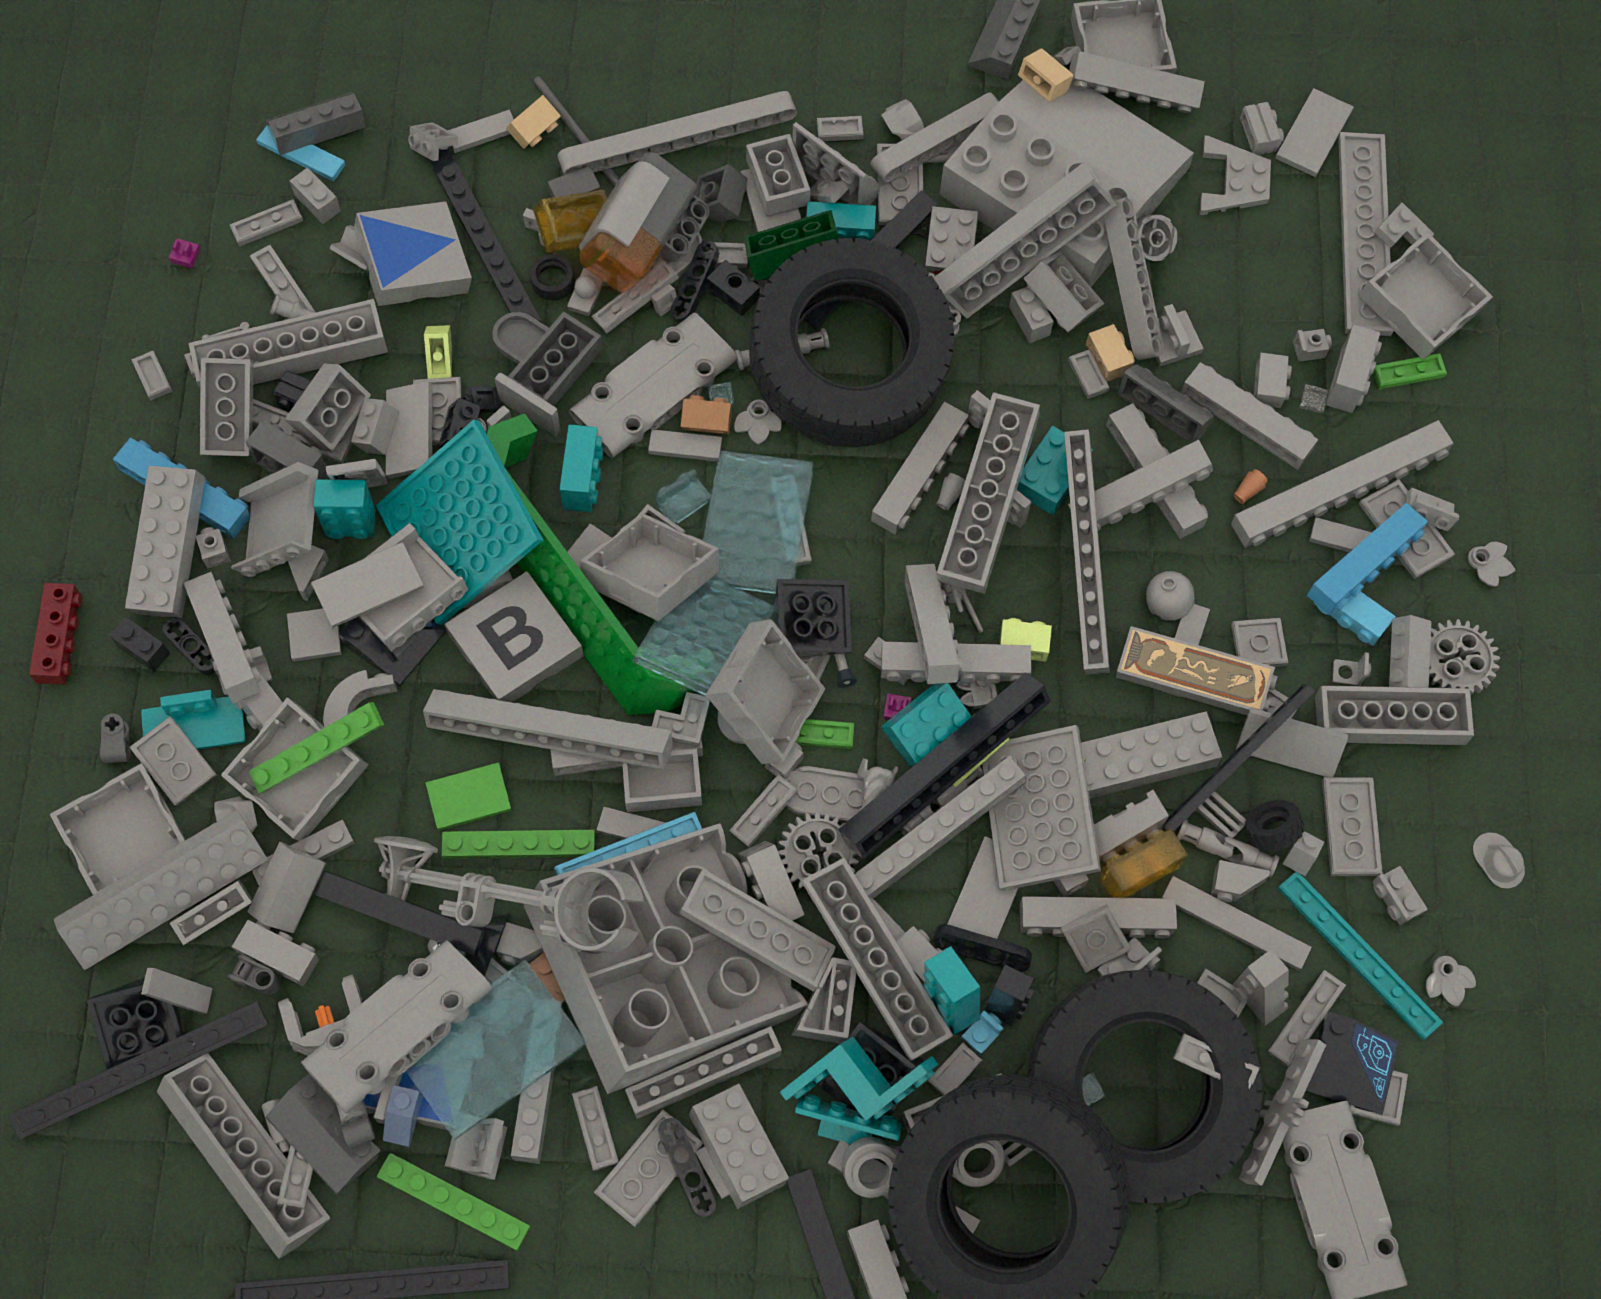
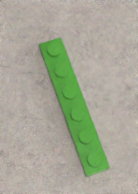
M374 702L365 704L251 769L249 773L258 793L261 794L271 790L384 726Z
M595 830L442 832L443 859L580 857L595 851Z
M389 1153L377 1175L378 1179L516 1251L520 1249L531 1228L530 1225L392 1153Z

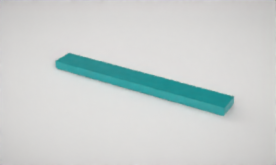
M1293 873L1277 888L1423 1041L1443 1023L1300 873Z

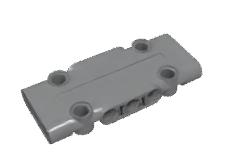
M692 313L676 327L667 328L663 333V337L658 341H649L607 375L605 382L595 384L592 387L591 393L569 409V413L578 425L597 427L598 435L602 436L604 452L610 458H614L631 443L640 442L644 438V432L648 429L656 430L682 410L683 399H690L692 395L698 396L702 391V387L711 386L714 383L715 376L737 361V355L698 314ZM677 340L678 342L670 343L669 341ZM701 371H708L709 373H708V374H701L700 372H701ZM601 395L607 396L605 399H599L598 397ZM630 427H638L635 431L629 430Z
M446 940L425 959L419 958L414 960L409 965L406 975L393 977L353 1010L344 1020V1027L330 1030L325 1036V1042L306 1057L301 1064L345 1113H348L365 1098L367 1093L377 1094L385 1088L388 1075L391 1077L400 1076L443 1040L451 1030L450 1023L464 1021L469 1015V1006L476 1004L493 988L486 978Z
M1348 1101L1304 1111L1303 1118L1296 1117L1300 1121L1299 1127L1289 1126L1282 1141L1285 1149L1284 1159L1291 1168L1290 1181L1309 1242L1312 1248L1317 1250L1318 1267L1324 1273L1331 1299H1358L1407 1286L1408 1283L1397 1253L1398 1243L1390 1232L1392 1229L1391 1218L1373 1163L1369 1155L1364 1152V1140L1361 1133L1357 1131ZM1344 1137H1349L1353 1140L1354 1149H1349L1345 1146ZM1294 1149H1298L1304 1154L1303 1162L1297 1161L1294 1158ZM1379 1241L1384 1242L1388 1246L1387 1255L1379 1251ZM1328 1254L1336 1257L1338 1261L1336 1268L1328 1264Z

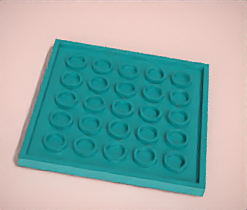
M472 420L376 505L391 536H394L410 523L416 529L419 537L458 577L461 576L464 579L468 591L465 592L462 598L446 607L442 614L434 617L436 624L443 625L543 541L489 437L478 420Z

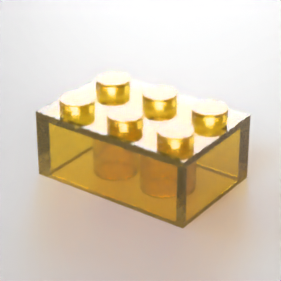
M604 189L542 199L533 212L546 253L579 248L580 243L607 200ZM597 233L593 238L602 236Z
M1172 829L1166 832L1159 830L1149 837L1150 841L1144 844L1138 842L1127 849L1128 853L1122 856L1116 854L1106 861L1107 864L1102 868L1103 872L1099 879L1111 898H1127L1180 868L1188 854Z

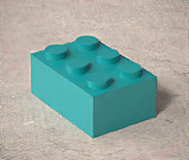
M568 426L560 483L563 510L592 513L593 504H597L598 490H596V485L600 483L601 478L599 462L603 461L604 456L602 436L598 435L597 427Z
M1054 426L1051 427L1024 466L1017 490L1029 499L1031 503L1052 515L1055 514L1069 493L1065 433Z
M316 480L314 509L326 537L341 539L343 537L366 539L367 537H374L376 509L365 480Z
M938 683L929 687L883 724L881 728L908 766L913 767L972 716L948 683Z
M950 946L925 961V973H923L925 979L924 989L953 1035L979 1021L980 986Z

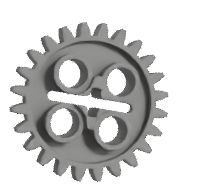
M1459 619L1456 620L1454 625H1452L1450 620H1447L1444 626L1438 623L1435 629L1431 628L1429 677L1433 678L1431 685L1439 683V688L1470 689V696L1474 693V690L1480 693L1483 687L1487 688L1491 683L1490 681H1493L1496 677L1494 672L1500 667L1495 664L1500 660V657L1493 655L1498 650V647L1490 646L1494 639L1486 640L1487 631L1479 633V625L1472 629L1470 628L1469 621L1464 626H1461ZM1462 641L1469 643L1471 648L1464 646ZM1439 646L1445 647L1448 653L1441 651ZM1470 664H1475L1479 670L1473 669ZM1447 668L1452 669L1456 675L1450 674Z
M816 812L814 819H811L810 815L806 813L804 822L797 817L795 819L796 826L791 823L788 824L787 828L790 833L783 831L781 836L786 841H779L778 846L784 850H780L778 853L780 857L784 858L782 863L786 866L787 874L792 876L790 882L793 883L796 880L799 882L798 890L804 886L801 881L812 875L805 872L803 865L806 863L813 864L816 872L821 870L820 860L823 868L829 866L828 858L831 856L836 857L838 860L845 858L849 866L858 864L859 861L852 858L858 854L845 844L838 831L841 827L837 824L839 817L830 821L829 813H826L824 818L820 819L819 812ZM810 832H813L815 834L816 846L812 837L810 836ZM829 833L833 841L831 843H824L820 838V834ZM799 839L805 840L809 848L806 850L799 849L796 841ZM816 847L818 852L823 851V855L820 859L818 855H813V852L816 849Z

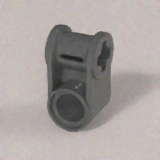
M108 714L101 721V761L103 764L129 762L131 758L129 726L118 714Z
M242 954L238 955V962L235 968L226 977L242 987L249 988L265 996L275 994L280 987V980L271 969ZM271 977L268 985L260 986L263 978Z

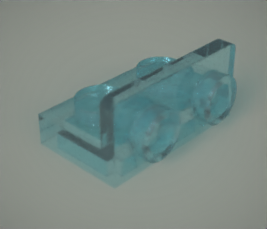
M694 469L689 473L681 474L676 482L670 486L662 487L656 495L658 508L675 524H678L712 500V495L697 479V473Z

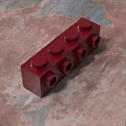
M44 583L29 673L36 683L66 685L67 676L71 675L70 656L75 651V640L73 637L74 631L79 626L78 608L82 606V594L74 584Z

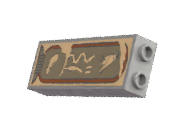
M1131 626L1116 678L1248 715L1250 708L1268 711L1271 699L1266 698L1269 689L1274 690L1278 676L1273 675L1275 669L1273 666Z

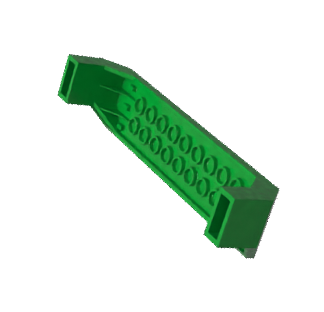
M524 413L489 426L487 436L502 464L507 468L527 459L538 430ZM508 473L543 538V541L519 560L517 565L523 573H529L582 645L583 655L627 715L655 713L656 710L669 712L683 705L686 692L703 695L717 670L704 651H700L677 663L642 653Z

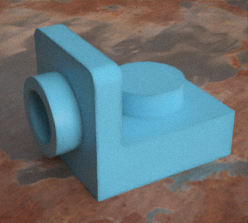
M983 1011L980 1014V1020L972 1024L962 1035L961 1039L981 1056L1003 1030L1002 1022L993 1013L988 1015Z

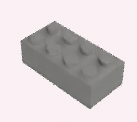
M201 358L200 455L252 456L246 440L253 433L254 360Z
M740 1084L692 1107L688 1115L737 1209L785 1185L789 1177Z

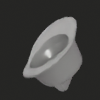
M1485 833L1475 840L1473 855L1488 878L1495 885L1509 889L1517 886L1522 881L1525 875L1523 857L1504 836L1497 833Z

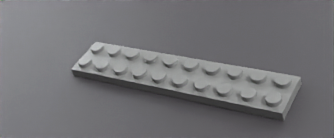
M1340 132L1338 145L1345 333L1349 334L1352 325L1355 324L1378 331L1380 335L1391 336L1393 329L1358 295L1369 280L1390 264V247L1374 232L1388 217L1385 134Z

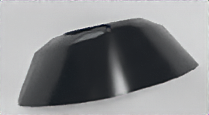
M510 913L492 916L488 925L479 927L485 930L478 955L473 956L470 954L469 959L470 963L484 977Z

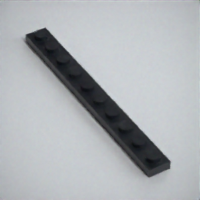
M439 149L438 161H432L429 158L427 160L509 313H526L541 322L538 313L449 149Z
M257 1000L8 1115L20 1140L263 1028L269 1023Z
M502 1260L235 1283V1299H399L510 1289L509 1261Z

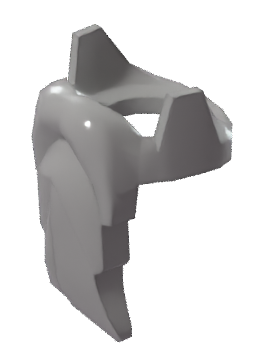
M863 758L857 772L858 776L865 778V791L862 797L864 802L860 810L894 783L898 770L897 766L894 767L892 772L881 767H872L867 770L868 760Z

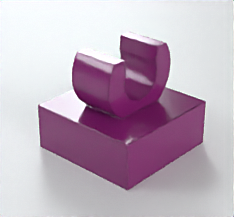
M176 239L169 260L171 263L192 268L201 250L200 246Z
M887 693L883 719L890 720L911 703L912 697Z

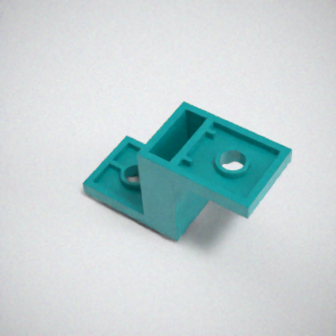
M851 1037L824 1056L780 1091L785 1100L793 1096L797 1100L816 1086L813 1081L817 1084L831 1074L866 1121L872 1116L877 1120L895 1106L892 1100L897 1104L915 1090L912 1087L913 1084L918 1088L935 1074L932 1069L938 1063L931 1056L891 1087L855 1038Z

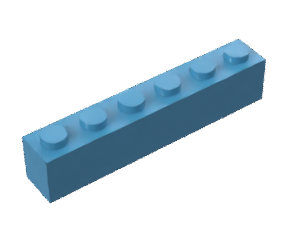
M131 437L113 458L120 471L143 485H146L149 466L187 469L180 463L177 465L172 463L171 459L164 453L158 452L157 454L152 451V448L142 440L137 442ZM205 479L199 519L216 529H220L222 533L230 538L235 539L250 519V514L247 510L248 506L238 498L235 500L230 498L228 493L222 488L210 486L209 482Z
M1405 503L1317 580L1307 596L1328 615L1335 609L1340 611L1348 603L1349 600L1347 598L1351 595L1356 597L1363 590L1365 582H1373L1380 574L1378 571L1381 568L1386 570L1395 561L1394 557L1397 554L1402 556L1409 549L1410 542L1414 541L1416 543L1425 534L1423 529L1428 521L1409 504Z

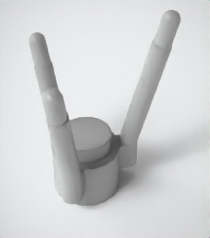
M942 582V589L945 590L946 600L949 603H956L958 611L962 612L961 600L963 599L978 631L982 633L983 628L966 595L965 588Z

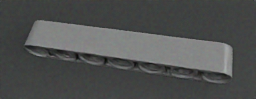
M991 92L979 97L882 151L872 159L870 166L885 183L894 180L965 140L999 100Z
M1124 197L1116 199L1117 205L1103 216L1132 351L1137 360H1144L1161 356L1164 348L1134 206L1131 199Z

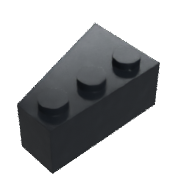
M1004 965L984 1011L988 1015L993 1013L1000 1021L1012 1026L1015 1018L1021 1019L1035 990L1030 987L1034 978Z

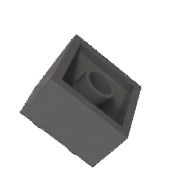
M729 164L697 177L695 195L708 205V220L725 222L739 217L748 178Z

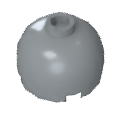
M1157 214L1147 215L1137 221L1146 260L1161 261L1165 259L1164 257L1168 253H1172L1175 249L1177 230L1172 226L1171 220L1168 217Z
M1175 571L1162 572L1157 574L1148 584L1146 590L1147 606L1153 615L1155 613L1163 620L1183 618L1188 614L1191 607L1194 606V588L1190 580L1183 574Z

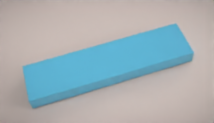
M266 126L256 139L257 144L279 154L270 131ZM312 144L281 155L305 168L308 167L309 170L333 182L346 166L344 160Z

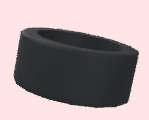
M546 254L539 257L530 269L532 288L543 299L559 300L564 298L572 291L575 284L573 267L570 261L563 256ZM558 268L565 272L566 279L557 286L549 287L540 283L539 275L546 269Z

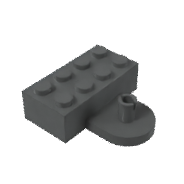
M564 311L550 328L522 312H512L502 316L493 328V340L498 351L518 364L508 377L552 406H555L603 349L601 335Z

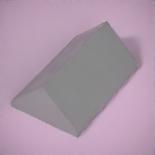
M279 842L247 912L263 925L295 933L326 863L283 842Z

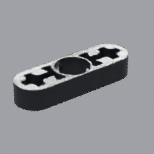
M173 617L166 620L163 624V633L167 639L200 673L204 675L213 674L215 672L212 663L214 659L209 647L180 618ZM173 626L178 628L183 635L181 639L175 632L171 631ZM189 641H196L197 648L194 651L188 652L184 650L185 644ZM201 653L207 660H210L212 663L210 666L203 664L202 660L198 657Z

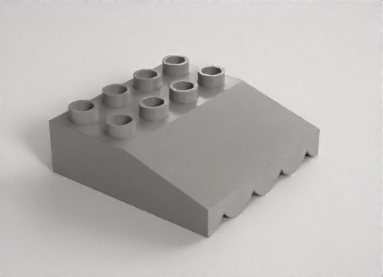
M1022 80L993 107L944 164L940 195L962 210L978 211L977 220L995 231L1085 162L1107 187L1114 200L1124 197L1131 199L1138 221L1144 216L1151 215L1190 167L1194 152L1089 86L1087 88H1078L1071 82L1068 92L1049 102L1027 82ZM1104 216L1100 217L1053 253L1061 251L1090 287L1093 286L1113 261Z
M720 823L539 881L534 890L544 891L546 888L562 884L570 875L586 868L619 871L630 875L639 885L644 902L634 903L621 900V895L612 880L606 878L594 890L588 906L589 928L592 936L599 944L609 939L616 929L619 928L632 929L638 932L634 941L619 952L582 950L573 946L563 945L558 941V938L542 935L543 930H540V924H544L545 919L555 921L554 915L543 913L540 907L524 904L526 913L607 1094L657 1076L765 1028L780 1024L797 1016L808 1005L804 997L791 987V978L679 914L702 869L747 894L745 874L738 860L732 854L726 852L725 835Z

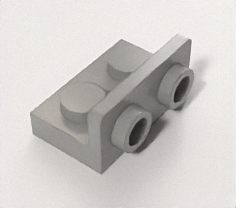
M432 122L410 126L408 141L412 150L432 161H438L439 149L444 150L448 149L449 146L458 145V136Z
M1414 488L1407 492L1406 503L1428 521L1427 524L1448 531L1459 520V514L1454 513V504Z
M1401 866L1386 874L1382 873L1374 879L1373 887L1375 893L1379 898H1383L1388 906L1387 911L1390 917L1396 920L1399 925L1428 910Z

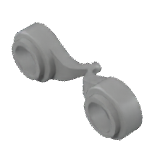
M864 1137L853 1142L846 1149L841 1162L842 1173L850 1189L866 1198H875L888 1193L892 1167L900 1147L889 1144L877 1137ZM998 1140L986 1141L966 1149L958 1156L953 1168L952 1177L970 1187H981L993 1182L1002 1172L1005 1163V1154ZM985 1148L991 1152V1161L988 1167L977 1173L967 1171L964 1168V1160L967 1154L973 1149ZM873 1158L885 1161L887 1165L886 1173L878 1182L865 1183L859 1179V1169L865 1161Z

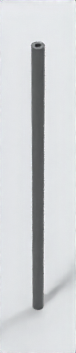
M540 76L536 77L533 80L534 84L561 115V119L581 144L591 142ZM611 168L602 170L615 187L620 180Z

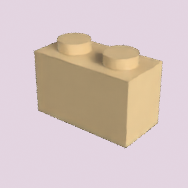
M1042 48L1023 59L1018 73L1019 77L1049 102L1068 92L1074 76Z
M542 95L515 118L506 129L523 149L529 144L531 147H534L542 139L540 135L545 130L547 133H550L558 126L556 121L561 115Z
M1114 324L1089 333L1086 341V346L1088 350H1091L1106 382L1122 377L1127 369L1133 367L1135 362L1132 352L1127 350L1124 344L1123 334L1117 331Z

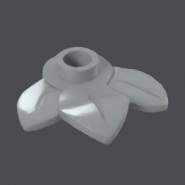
M754 400L749 404L747 411L738 414L734 429L736 433L748 432L750 439L759 445L767 439L769 431H781V420L770 410L765 401ZM761 410L763 413L755 414V411Z
M1490 542L1485 547H1475L1469 552L1468 562L1473 568L1477 569L1479 579L1485 584L1496 587L1499 583V577H1506L1515 571L1513 565L1503 556L1506 553L1507 545L1500 542ZM1476 557H1481L1483 562L1479 561Z
M1450 956L1438 957L1433 963V973L1426 980V990L1430 998L1442 994L1446 1001L1453 1006H1459L1463 1001L1465 988L1476 986V980L1471 970L1466 966L1458 965L1456 960ZM1445 964L1449 965L1450 969L1448 973L1444 972L1443 968Z

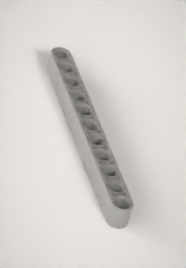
M781 91L568 147L561 150L557 157L564 175L590 166L594 173L639 161L649 152L662 155L792 120L797 115V110L788 91Z

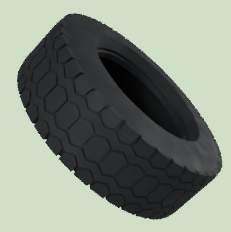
M841 238L837 242L835 239L823 241L820 245L817 243L806 247L805 251L802 249L792 255L790 259L788 258L776 269L764 286L757 301L750 331L749 357L751 370L756 386L771 410L773 409V413L781 421H786V425L796 432L800 431L801 435L812 440L816 438L817 442L828 445L833 443L832 446L847 447L849 445L850 447H864L865 444L867 446L881 443V441L890 440L896 437L897 434L899 436L910 429L926 414L936 400L949 371L953 356L954 326L947 300L942 290L939 289L937 282L932 276H929V272L920 264L915 265L916 260L907 254L901 255L902 251L891 246L885 248L886 244L872 241L871 244L869 243L870 240L855 238V242L852 238ZM851 300L868 304L882 312L896 327L903 345V362L892 375L883 381L868 386H844L827 380L809 365L800 349L797 330L805 317L816 308L829 302Z
M1152 970L1120 971L1103 975L1083 984L1067 995L1053 1009L1035 1039L1029 1059L1027 1077L1042 1079L1046 1083L1051 1082L1060 1086L1065 1092L1068 1090L1080 1098V1101L1083 1103L1085 1102L1083 1096V1075L1088 1058L1096 1045L1107 1034L1121 1026L1135 1022H1155L1172 1029L1181 1037L1183 1034H1186L1206 1043L1212 1052L1206 1051L1211 1058L1215 1072L1220 1074L1221 1079L1219 1080L1201 1072L1203 1083L1202 1097L1199 1108L1189 1125L1179 1135L1160 1145L1132 1147L1117 1143L1128 1173L1130 1202L1141 1204L1171 1202L1196 1194L1217 1182L1237 1163L1246 1147H1248L1256 1129L1261 1110L1262 1078L1260 1065L1247 1030L1226 1003L1210 990L1188 978L1168 972ZM1245 1063L1259 1067V1071L1250 1089L1248 1081L1252 1070L1246 1068Z
M1023 1075L989 1076L988 1078L984 1077L970 1081L948 1092L936 1101L909 1131L899 1148L891 1171L888 1189L891 1225H894L892 1230L897 1244H900L899 1249L906 1262H910L909 1267L919 1279H923L922 1283L931 1292L938 1293L937 1297L940 1299H1082L1101 1280L1118 1250L1126 1229L1130 1205L1129 1180L1127 1170L1125 1169L1126 1165L1115 1138L1111 1132H1108L1109 1128L1102 1119L1095 1115L1096 1112L1085 1102L1082 1103L1080 1098L1068 1090L1065 1092L1062 1087L1051 1082L1046 1083L1045 1080L1030 1076L1027 1078ZM1004 1140L1023 1144L1041 1154L1058 1172L1067 1192L1069 1219L1065 1233L1051 1245L1027 1253L1006 1252L987 1245L978 1239L961 1220L952 1196L953 1168L958 1156L962 1152L979 1143Z

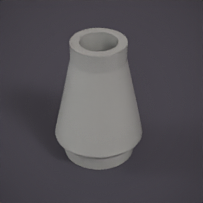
M952 473L945 477L936 505L949 511L952 504L961 495L965 480Z

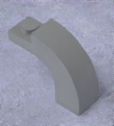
M367 670L352 674L340 682L326 702L323 715L324 727L353 712L356 706L368 697L397 692L393 675L382 673L375 675L374 678H370Z

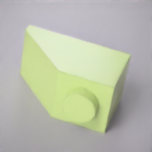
M450 325L427 326L424 332L428 379L451 378L452 343Z

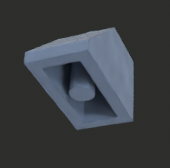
M393 1085L385 1114L383 1141L410 1147L424 1097L423 1093Z

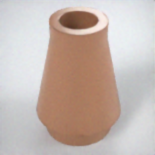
M1254 469L1252 472L1247 473L1233 496L1239 503L1244 504L1247 500L1264 490L1268 480L1259 470Z

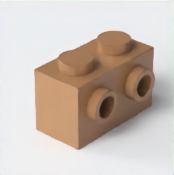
M692 395L690 399H683L681 428L688 431L730 435L733 406L731 403H727V399L713 398V401H704V397Z

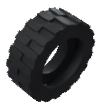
M1288 800L1267 801L1262 805L1260 804L1250 811L1245 821V827L1252 845L1261 851L1271 852L1274 850L1279 851L1283 848L1286 849L1290 845H1294L1302 837V833L1305 830L1299 808L1293 802H1288ZM1285 821V823L1278 828L1269 830L1264 829L1266 826L1274 822Z

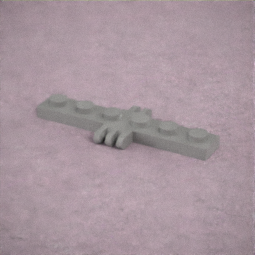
M1302 1040L1296 1049V1055L1291 1066L1286 1071V1077L1281 1088L1277 1091L1272 1101H1265L1263 1106L1268 1110H1261L1260 1116L1264 1118V1125L1254 1140L1253 1149L1248 1159L1244 1162L1242 1173L1239 1177L1246 1184L1263 1185L1289 1126L1299 1127L1300 1121L1296 1117L1303 1118L1305 1112L1300 1108H1307L1309 1104L1302 1097L1326 1047V1044L1320 1040Z

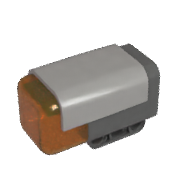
M651 152L645 154L620 178L580 243V263L615 290L626 292L647 276L658 255L669 262L677 261L689 250L709 216L708 205L695 195L697 189L695 182L658 154Z

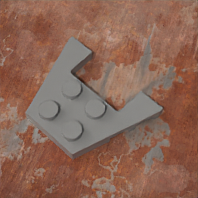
M1205 135L1202 157L1226 161L1224 195L1201 194L1199 215H1207L1208 212L1217 210L1224 212L1226 209L1233 207L1246 208L1268 204L1271 160Z

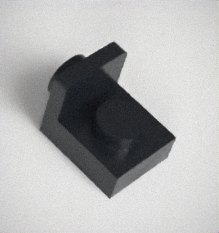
M471 386L461 396V399L479 405V412H496L500 409L496 387Z

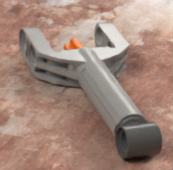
M353 974L343 977L342 981L350 1013L363 1003ZM289 998L278 1001L288 1041L296 1052L309 1056L325 1042V1036L330 1030L344 1027L345 1019L334 1022L330 1006L324 1007L322 1005L315 1011L319 1028L306 1033V1036H304L298 1014L294 1011ZM363 1100L348 1113H345L336 1104L342 1124V1132L348 1148L375 1139Z

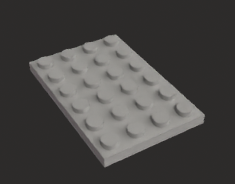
M1073 725L1009 739L982 763L985 775L1010 756L1026 776L1024 784L989 810L999 888L1005 891L1100 872L1101 868L1078 726Z

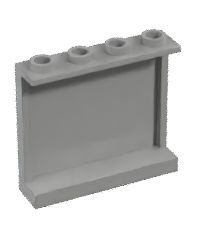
M297 462L240 489L239 498L251 503L246 559L232 565L231 569L241 572L243 576L253 577L262 571L269 570L279 564H284L290 559L300 557V555L311 551L315 511V483L318 479L317 469Z
M410 523L367 556L370 557L403 542L424 585V588L359 616L390 651L402 646L416 631L422 630L426 623L435 616L442 614L446 607L462 598L465 592L468 591L464 579L461 576L458 577L419 537L416 529Z

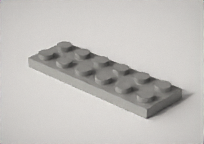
M704 869L697 876L679 911V914L812 991L818 987L836 948L830 942Z

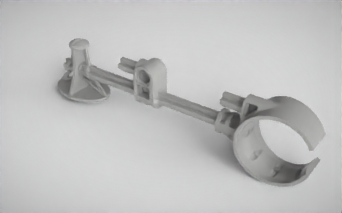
M383 836L374 838V842L378 843L384 858L379 872H382L381 877L387 879V894L406 900L412 883L458 891L457 902L444 900L443 905L440 904L439 910H442L441 915L454 917L461 925L485 927L491 921L495 899L537 906L541 908L543 913L553 914L555 921L545 919L544 924H540V930H543L542 935L558 938L561 944L578 949L610 953L619 952L628 947L638 935V932L635 930L619 928L616 929L609 939L599 944L592 936L588 924V906L591 896L596 887L606 878L612 880L621 895V900L634 903L644 902L639 885L630 875L624 872L586 868L573 873L562 884L539 891L496 883L494 877L482 874L467 873L464 876L421 869L420 867L433 853H437L438 849L427 842L407 837ZM421 858V860L415 865L417 859Z

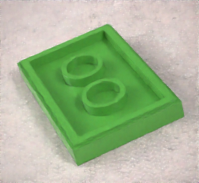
M499 763L426 782L438 831L512 811Z

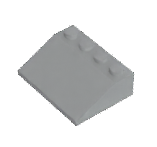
M797 122L793 124V144L804 173L816 182L818 180L845 182L848 190L839 199L846 204L870 205L878 197L879 184L873 177L865 174L857 165L846 160L838 151L830 148L822 139L815 137Z

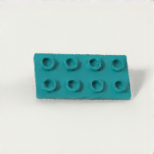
M211 690L160 697L161 707L148 708L141 711L143 737L171 716L197 750L239 744L246 741L243 709L239 710L234 703L232 704L229 696L216 698Z
M806 1094L805 1097L801 1096L795 1109V1113L821 1120L818 1135L837 1141L842 1140L848 1144H852L864 1137H872V1134L894 1140H899L902 1123L898 1122V1119L893 1116L883 1115L877 1120L872 1116L865 1121L858 1110L848 1109L846 1104L838 1101H831V1104L823 1102L820 1097Z

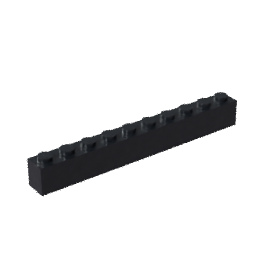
M1025 672L842 825L838 831L845 844L863 860L1048 705L1051 700L1045 686Z

